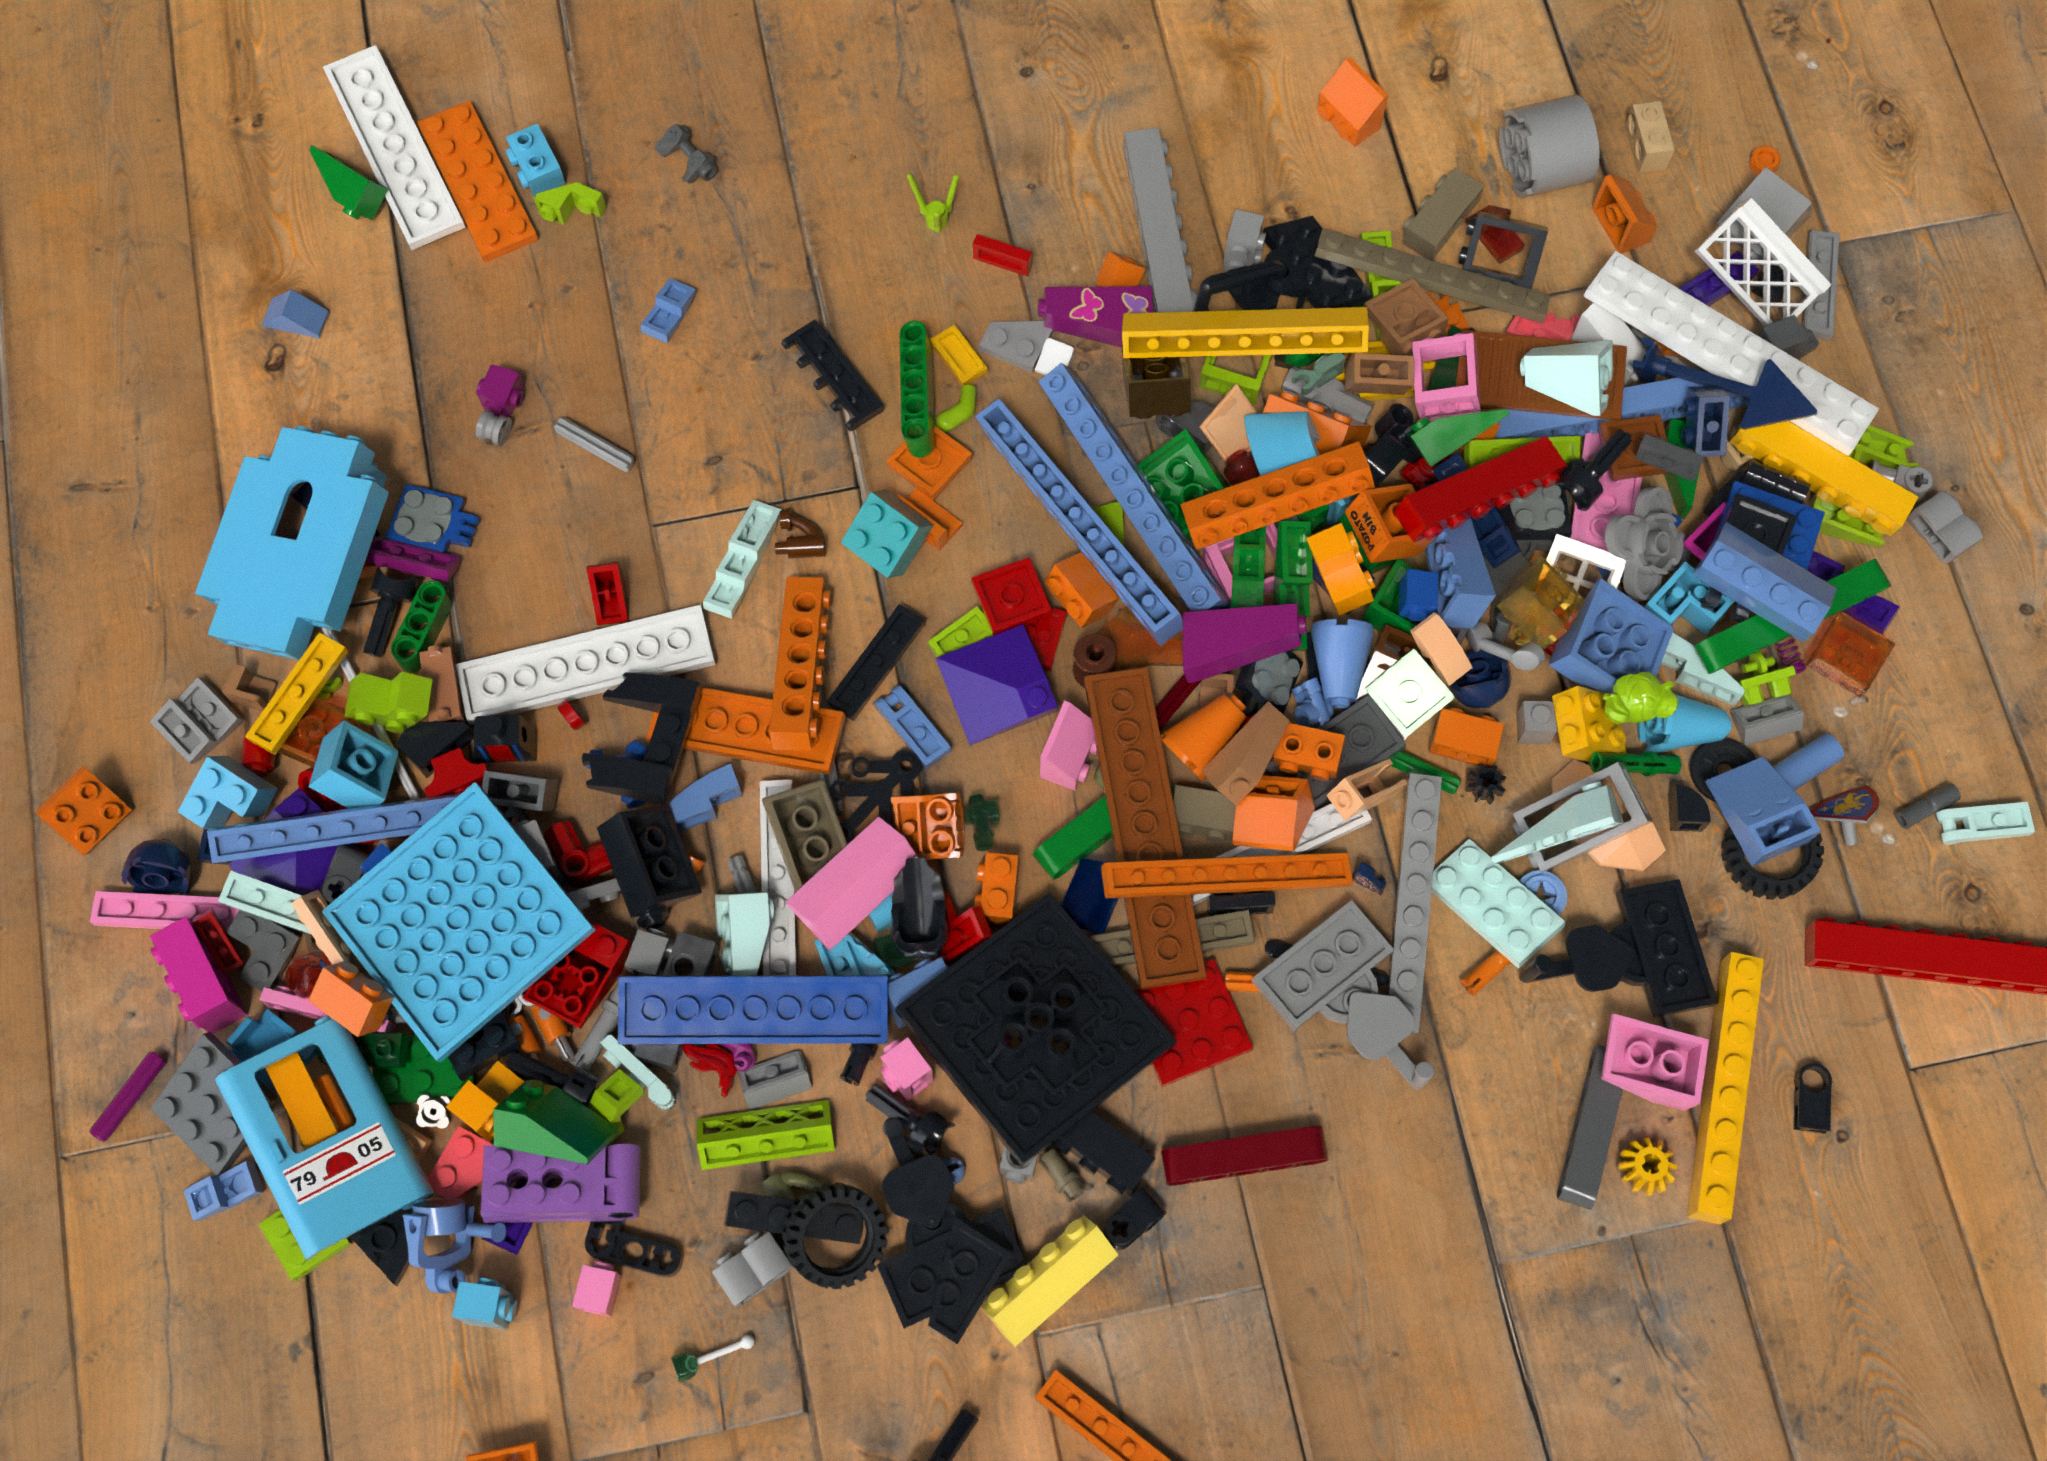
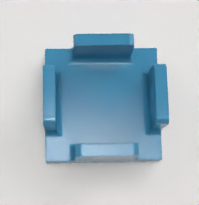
M266 1009L257 1021L248 1016L228 1038L226 1043L233 1047L231 1052L241 1062H244L299 1035V1033L270 1010ZM310 1045L298 1051L305 1067L316 1055L317 1047L315 1045ZM266 1068L259 1070L255 1076L279 1099L280 1097Z

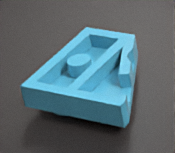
M851 932L830 951L819 939L814 941L827 976H888L890 978L895 975L894 970Z

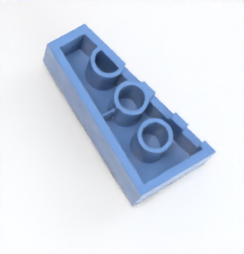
M1469 518L1457 529L1451 530L1450 527L1444 529L1425 549L1429 572L1439 573L1438 607L1435 613L1441 617L1448 627L1474 628L1496 596L1472 520Z

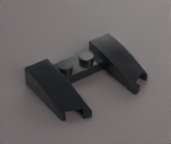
M625 672L622 675L624 681L613 692L607 689L603 694V700L659 713L644 760L639 761L615 756L583 753V766L590 765L592 779L586 781V785L589 789L663 805L666 804L702 694L700 683L670 676Z

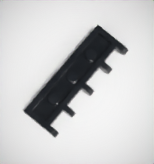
M816 320L811 321L782 340L781 345L784 349H789L795 345L803 356L796 361L799 368L802 369L810 364L820 376L813 383L816 390L827 386L837 398L830 404V408L836 412L844 407L852 417L845 425L848 431L855 430L883 412L881 402Z

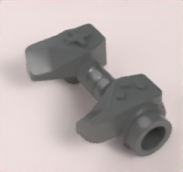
M674 124L665 132V135L656 144L655 149L663 157L668 156L679 148L688 157L686 172L682 177L683 181L693 183L698 177L703 178L705 181L711 180L718 171L713 163L714 156L711 153L696 150L689 143L690 133L686 125Z

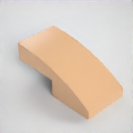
M1433 612L1410 630L1422 656L1430 658L1439 678L1445 685L1450 686L1473 668L1459 642L1437 613Z

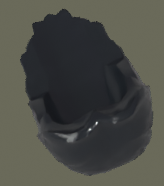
M914 856L913 859H906L905 867L894 877L890 935L896 950L905 958H930L939 955L945 948L949 934L945 893L941 887V876L935 872L934 868L928 866L925 857L919 858Z

